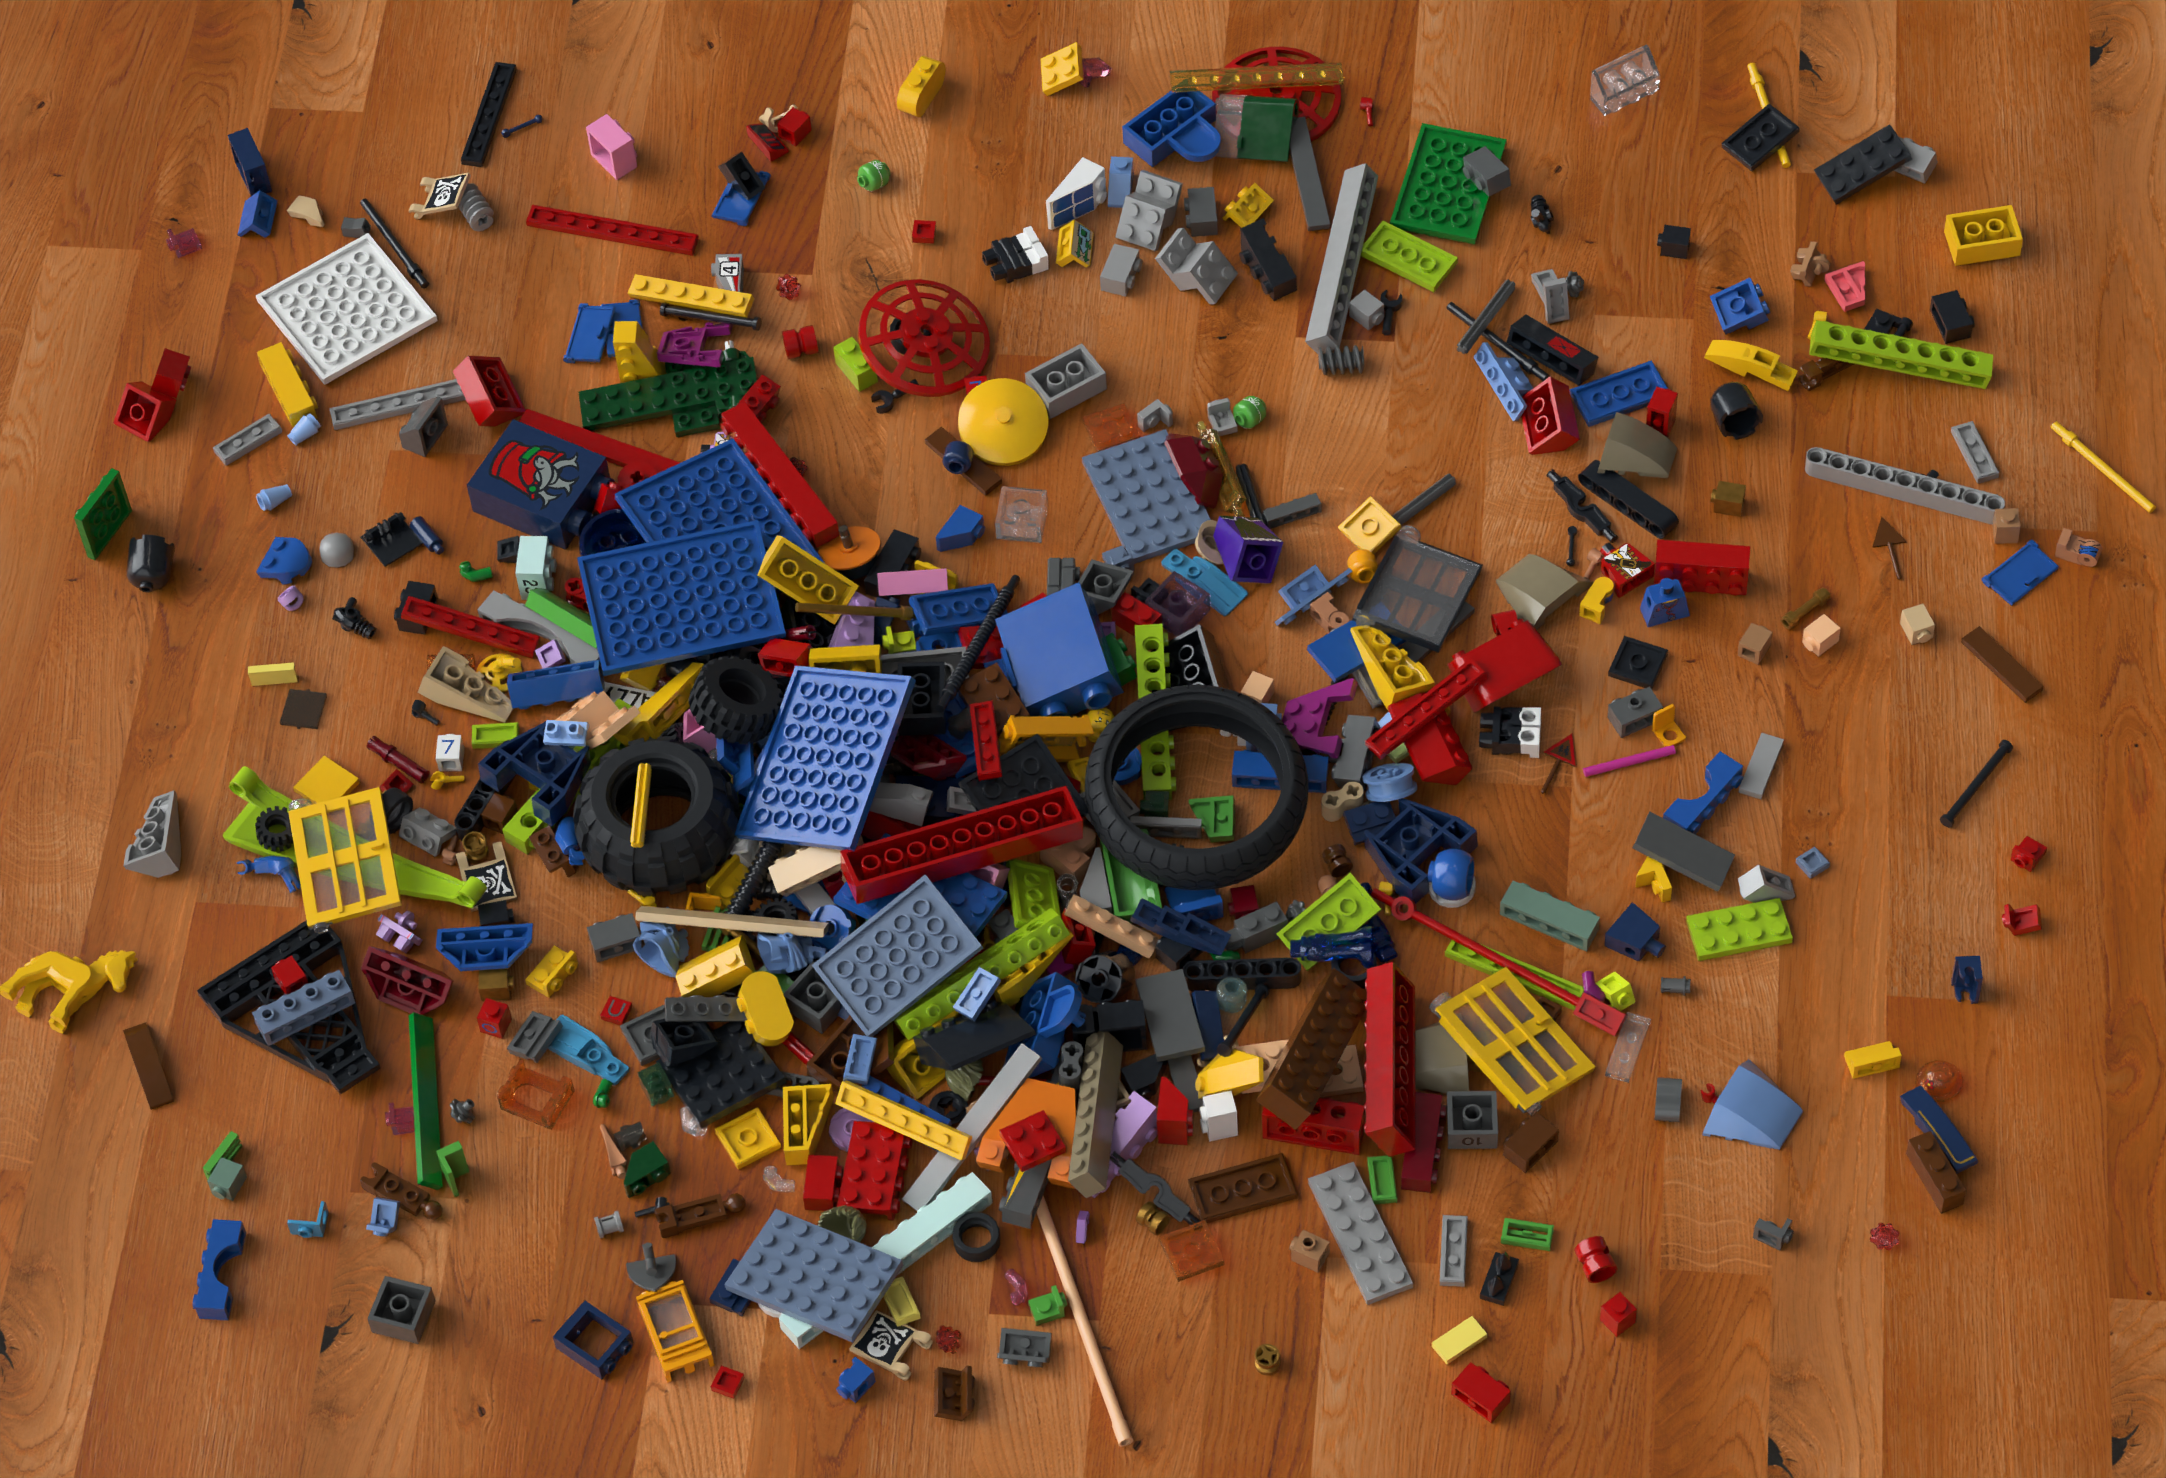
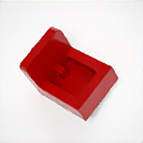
M2010 904L2004 905L2005 914H2002V921L2004 927L2008 928L2014 936L2042 929L2041 913L2037 904L2015 910Z

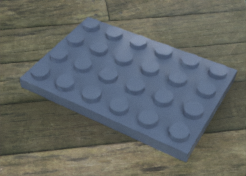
M1166 429L1082 457L1083 466L1121 545L1124 546L1128 555H1132L1134 564L1171 552L1173 549H1180L1194 544L1201 524L1211 520L1205 507L1196 503L1195 496L1189 492L1178 475L1164 444L1168 435Z
M924 875L812 964V967L865 1035L873 1037L981 951L983 946L929 878Z
M775 1209L724 1285L727 1291L853 1343L904 1265L901 1259Z

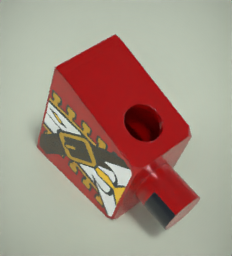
M1606 543L1601 548L1600 552L1604 556L1601 562V572L1604 577H1608L1613 581V591L1618 598H1621L1654 577L1655 563L1632 545L1625 543L1616 549L1611 543Z

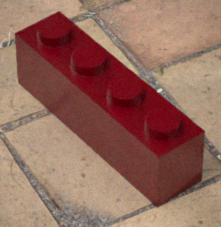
M1415 1092V1150L1404 1154L1401 1190L1431 1193L1432 1184L1437 1183L1438 1169H1434V1164L1440 1161L1441 1148L1437 1147V1142L1443 1139L1444 1126H1440V1120H1445L1447 1105L1442 1104L1443 1095Z

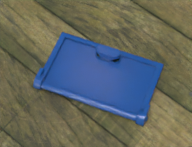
M764 171L756 172L765 186L767 181L770 180L771 174ZM727 183L711 216L717 219L737 222L741 226H747L748 219L762 191L747 200L732 187V184Z
M637 299L629 300V302L601 304V306H614L616 308L611 322L612 327L609 329L606 340L608 357H615L613 346L615 321H637L642 327L640 301Z
M588 303L579 304V311L567 352L563 357L564 362H600L616 309L614 306H589Z
M2029 540L2024 547L1990 574L1985 575L1981 580L1988 588L1991 587L2012 606L2055 572L2059 566L2038 548L2039 545L2035 541Z

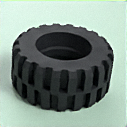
M724 656L713 659L702 667L690 692L689 705L692 715L696 716V722L704 726V730L707 733L711 732L715 735V738L725 739L728 743L739 742V744H747L748 742L754 743L764 739L771 731L783 701V694L781 689H779L780 686L777 680H773L772 674L769 671L763 670V667L758 663L755 665L746 658L742 660L736 656L730 658ZM729 697H733L741 701L742 703L736 702Z

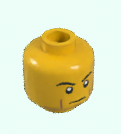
M1107 708L1091 710L1087 714L1094 732L1093 736H1087L1091 742L1096 743L1102 731L1114 718L1112 711Z

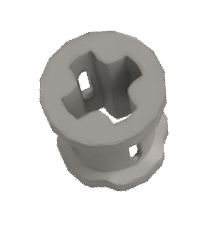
M618 1211L606 1217H594L600 1239L604 1238L606 1234L624 1231Z

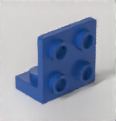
M1172 887L1165 888L1169 906L1185 916L1191 913L1206 922L1223 917V901L1221 895H1216L1215 889L1186 890Z

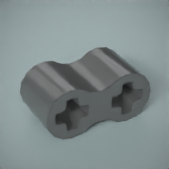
M1069 1041L1061 1049L1059 1085L1075 1088V1091H1078L1080 1089L1081 1069L1083 1067V1047L1078 1042Z
M1657 1078L1654 1120L1679 1122L1682 1079Z

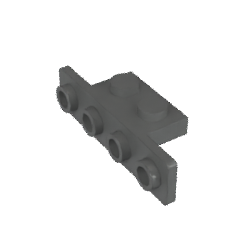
M694 995L690 997H667L664 1000L666 1022H745L747 1018L744 1011L740 1012L736 999L739 997H728L726 995L704 997L702 995Z

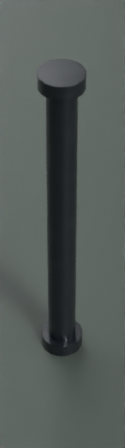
M662 303L660 306L661 316L675 315L752 327L753 330L757 331L760 330L762 324L760 317L752 319L669 306L668 303Z
M2002 740L1999 743L1998 750L1947 814H1943L1940 817V822L1944 826L1952 827L1954 819L2003 757L2013 750V745L2009 741Z
M1257 985L1254 996L1225 1041L1218 1045L1217 1052L1221 1056L1228 1057L1231 1054L1232 1046L1261 1001L1269 995L1270 989L1267 985Z

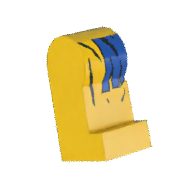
M1599 577L1594 581L1580 603L1579 616L1601 624L1605 615V604L1613 598L1614 584L1611 579Z

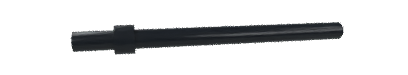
M362 199L360 205L407 267L408 274L418 282L422 289L427 288L429 282L423 276L420 266L412 261L368 199Z
M1453 302L1447 305V310L1470 327L1476 320ZM1486 328L1481 334L1508 356L1515 358L1527 373L1534 374L1542 381L1550 377L1549 374L1538 367V363L1531 358L1527 359Z

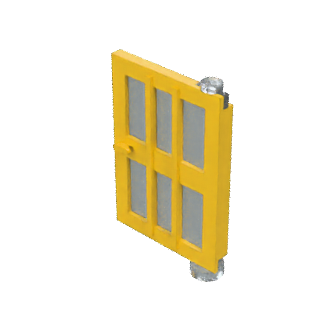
M380 787L313 805L308 799H296L288 805L307 926L310 930L314 929V932L318 934L328 931V925L402 905Z
M1507 967L1453 998L1448 992H1444L1434 999L1429 1006V1009L1440 1019L1439 1023L1514 1108H1519L1523 1113L1528 1112L1531 1116L1541 1109L1542 1105L1540 1103L1590 1074L1596 1067Z

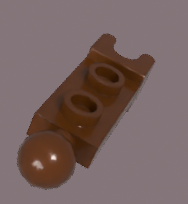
M1823 357L1816 363L1814 360H1811L1800 366L1799 369L1804 374L1799 376L1798 379L1806 390L1811 391L1821 386L1822 380L1854 365V363Z
M374 1162L371 1164L374 1169L375 1178L361 1177L360 1183L365 1191L376 1197L400 1201L399 1208L416 1217L421 1210H423L424 1216L429 1220H436L442 1214V1206L437 1201H429L430 1194L388 1172L387 1168Z
M734 1193L729 1195L726 1201H722L721 1194L676 1206L667 1205L655 1209L657 1222H665L659 1225L661 1237L675 1236L681 1231L726 1220L725 1211L729 1210L733 1213L742 1211L745 1207V1199L742 1195Z

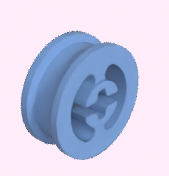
M1391 763L1366 771L1362 776L1363 782L1368 785L1366 798L1370 801L1386 802L1413 794L1417 790V783L1412 780L1414 767L1407 763Z

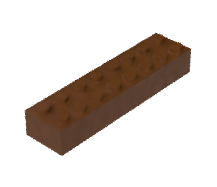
M1335 968L1330 971L1316 988L1256 1099L1258 1103L1295 1130L1312 1113L1366 1010L1365 1000H1367V992Z

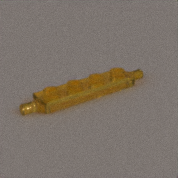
M1200 421L1196 424L1200 433L1199 438H1204L1211 444L1212 452L1218 460L1219 467L1223 473L1219 491L1222 505L1226 512L1234 513L1235 517H1245L1241 505L1246 500V497L1217 430L1207 429L1205 422Z

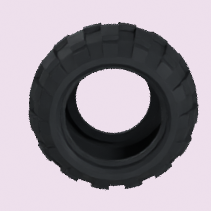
M665 736L658 737L657 741L644 742V738L629 741L628 747L621 750L615 748L600 758L599 766L594 767L592 770L589 769L580 787L581 795H577L573 814L577 842L585 860L598 874L602 872L604 879L616 888L627 891L630 888L635 889L636 893L642 896H656L657 892L670 891V895L684 892L687 885L694 882L699 885L713 876L716 870L715 866H720L722 862L725 863L734 847L735 831L741 815L737 792L733 787L731 777L716 758L712 760L704 748L692 742L681 744L678 743L676 738ZM648 763L652 769L649 798L674 796L688 800L691 803L685 815L675 824L662 829L645 830L644 846L634 848L630 842L632 826L626 823L621 816L628 808L634 805L639 764Z

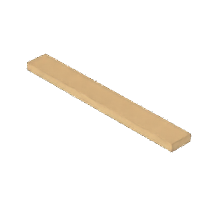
M641 906L636 911L635 919L644 922L776 934L791 933L797 936L823 938L829 929V923L649 906Z

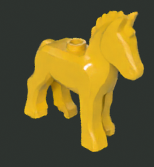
M115 950L114 952L109 951L105 956L101 955L97 961L86 965L76 956L71 958L58 951L46 952L32 958L30 962L24 965L25 967L18 968L9 980L0 985V994L13 1001L17 997L18 991L25 986L15 1008L19 1013L29 1018L34 1012L33 1004L37 994L44 988L53 985L64 996L51 1013V1018L48 1022L53 1030L63 1034L67 1029L70 1016L83 1003L92 998L108 980L111 982L114 991L118 993L123 992L127 987L130 969L134 967V963L138 959L135 958L136 953L134 951L126 952L120 950L117 952Z

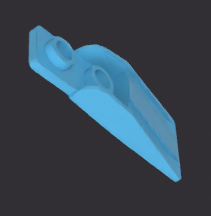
M1173 549L1161 561V565L1176 575L1177 579L1223 616H1227L1248 596L1247 590L1237 582L1231 581L1228 575L1201 557L1195 556L1191 559L1178 549Z
M565 1015L558 1017L557 1020L561 1021L563 1027L548 1049L574 1065L611 1081L613 1086L617 1085L629 1072V1067L614 1057L607 1044L596 1034Z

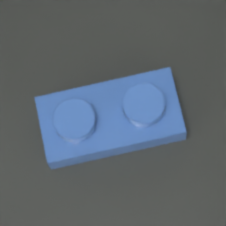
M979 967L954 1004V1010L975 1021L1001 980Z

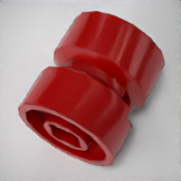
M813 325L800 328L799 332L795 329L782 331L788 360L800 357L802 352L806 355L819 353Z
M1594 1236L1587 1238L1575 1247V1254L1579 1262L1583 1264L1582 1269L1588 1282H1603L1617 1272L1618 1268L1612 1255L1609 1254L1610 1251L1604 1237Z

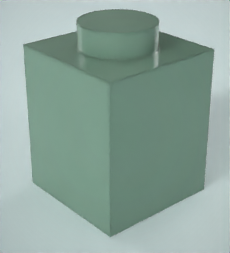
M221 1157L207 1182L211 1193L215 1197L233 1201L247 1176L243 1165Z

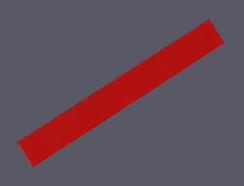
M532 205L526 219V225L530 227L693 256L699 241V235L538 205Z
M526 409L519 422L605 456L607 462L622 467L631 462L641 461L653 466L658 474L680 463L530 409Z

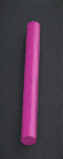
M1670 745L1583 768V773L1585 777L1673 755L1676 754L1675 747Z

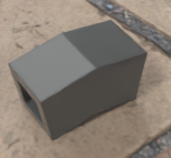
M344 217L341 226L343 236L360 238L369 233L371 225L366 218Z

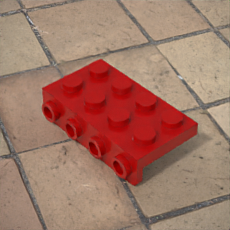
M854 1121L837 1207L846 1205L857 1208L861 1213L887 1215L888 1220L894 1221L895 1214L900 1211L899 1193L904 1190L903 1172L908 1169L909 1158L907 1151L912 1148L913 1139L876 1122Z

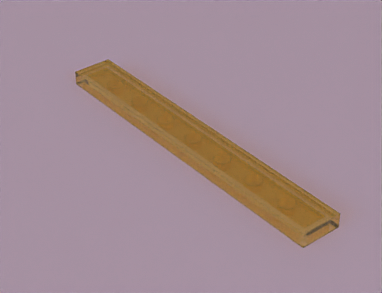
M1341 63L1170 71L1169 73L1172 92L1344 84Z

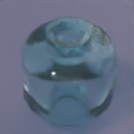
M1227 977L1220 981L1216 989L1219 1008L1228 1013H1235L1244 1008L1248 990L1246 984L1241 979Z

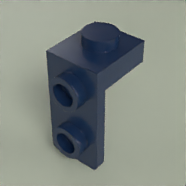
M888 596L887 599L877 597L875 607L901 608L902 605H900L901 600L892 596ZM874 616L873 645L880 644V647H883L882 635H886V627L891 626L894 617Z

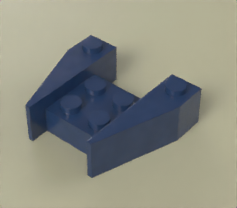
M545 721L494 748L478 763L481 781L498 792L516 774L541 789L532 798L534 816L552 827L568 811L591 765V757L588 745L578 753L564 745H545L543 743L546 727Z
M1401 798L1398 799L1399 815L1376 836L1365 829L1363 831L1366 850L1388 883L1393 885L1394 892L1400 897H1409L1417 903L1429 892L1428 875L1420 870L1418 866L1440 846L1445 850L1450 848L1461 849L1470 854L1478 847L1477 830L1459 817Z

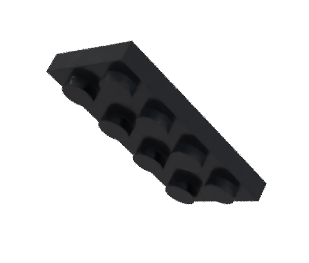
M1889 124L1817 167L1814 171L1837 205L1912 160V157Z

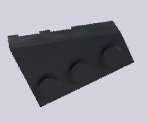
M1262 218L1240 228L1241 252L1239 256L1243 264L1249 266L1253 278L1259 280L1266 295L1269 294L1272 300L1275 301L1297 291V277L1285 255H1280L1276 250L1274 244L1277 241L1274 236L1269 237L1265 230L1267 223Z

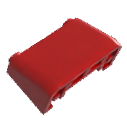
M1523 618L1510 624L1512 629L1467 653L1463 649L1452 655L1453 661L1447 664L1451 673L1470 658L1487 672L1485 679L1464 694L1474 713L1562 665L1559 657L1529 620L1524 622Z

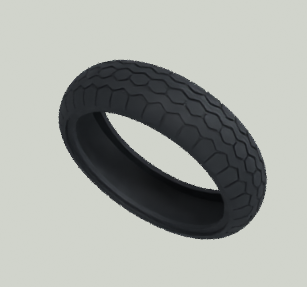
M1184 685L1166 688L1148 694L1128 705L1110 721L1100 734L1090 754L1085 775V798L1088 813L1097 835L1110 853L1124 866L1141 877L1177 889L1209 890L1227 887L1245 881L1265 870L1292 843L1302 824L1308 801V774L1305 760L1297 741L1286 725L1272 711L1258 701L1239 692L1216 686ZM1193 726L1220 729L1239 736L1257 748L1272 766L1281 790L1277 804L1271 814L1258 828L1245 837L1226 845L1195 849L1161 842L1144 833L1128 819L1118 804L1112 787L1122 762L1145 740L1164 731Z

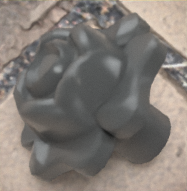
M1569 271L1568 276L1565 278L1567 290L1571 297L1577 298L1584 289V280L1581 276H1578L1577 272Z
M1293 900L1292 904L1289 905L1286 911V917L1289 922L1307 909L1304 908L1305 904L1303 901Z
M454 1099L450 1103L452 1118L458 1123L467 1122L470 1124L475 1119L472 1113V1108L475 1105L474 1102L470 1099H467L465 1102Z

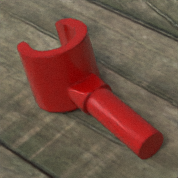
M1361 97L1360 110H1366L1368 126H1373V99Z
M1707 1083L1706 1087L1709 1093L1700 1090L1701 1098L1706 1103L1713 1102L1715 1104L1719 1097L1716 1096L1714 1085Z

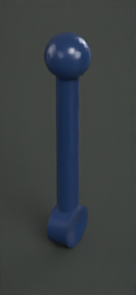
M536 115L534 119L511 129L502 130L501 134L504 138H507L511 133L533 123H541L543 117Z

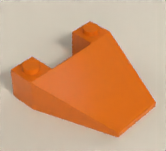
M1027 1078L982 1137L976 1162L980 1168L1004 1173L1009 1150L1002 1140L999 1130L1044 1110L1066 1146V1153L1052 1159L1047 1178L1051 1184L1075 1189L1068 1182L1077 1114L1075 1088Z

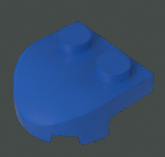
M275 537L256 573L260 578L279 579L282 584L292 583L291 579L298 574L301 576L305 575L312 564V557L300 540L296 538Z

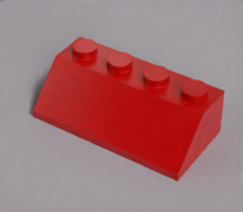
M1418 693L1390 704L1387 709L1392 719L1425 693ZM1445 710L1404 741L1422 781L1456 786L1473 769L1469 757L1462 747L1460 738L1456 734Z

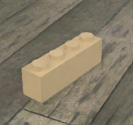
M861 835L857 846L864 844ZM803 847L796 850L793 856L777 859L774 865L768 867L777 893L787 897L841 871L840 851L842 850Z

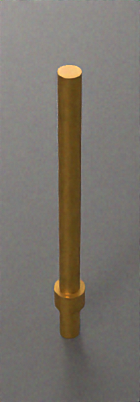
M796 603L795 606L796 612L900 617L901 620L916 618L910 606L886 608Z

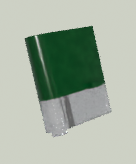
M1221 94L1219 98H1216L1217 116L1215 128L1220 134L1221 146L1215 157L1288 162L1293 120H1297L1299 114L1298 99Z

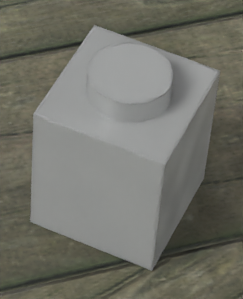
M1363 290L1349 302V316L1367 330H1370L1373 326L1379 325L1384 318V304L1369 292Z

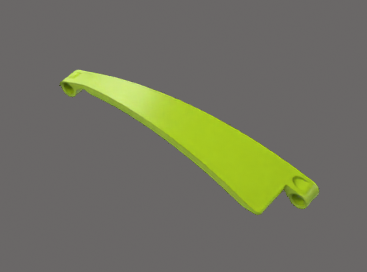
M243 766L230 781L228 787L234 794L247 801L248 804L223 833V838L235 846L264 857L283 856L291 858L295 863L294 866L298 868L294 844L291 843V848L289 849L284 846V851L276 848V852L271 851V847L268 850L265 849L264 844L261 846L259 840H257L255 823H257V817H261L260 813L262 811L267 813V808L271 807L272 811L275 810V806H279V810L286 807L288 813L290 810L302 808L303 806L271 789L261 781L252 769ZM318 815L303 819L308 857L311 858L328 853L322 817ZM329 821L334 851L351 847L349 831ZM278 824L269 827L268 830L272 833H281L286 830V827ZM355 835L357 845L369 842ZM393 853L399 892L402 895L449 901L473 908L487 890L486 885L474 876H470L467 881H461L453 876ZM380 856L360 861L364 887L386 891ZM354 863L337 867L340 881L358 885ZM331 869L316 873L333 878Z

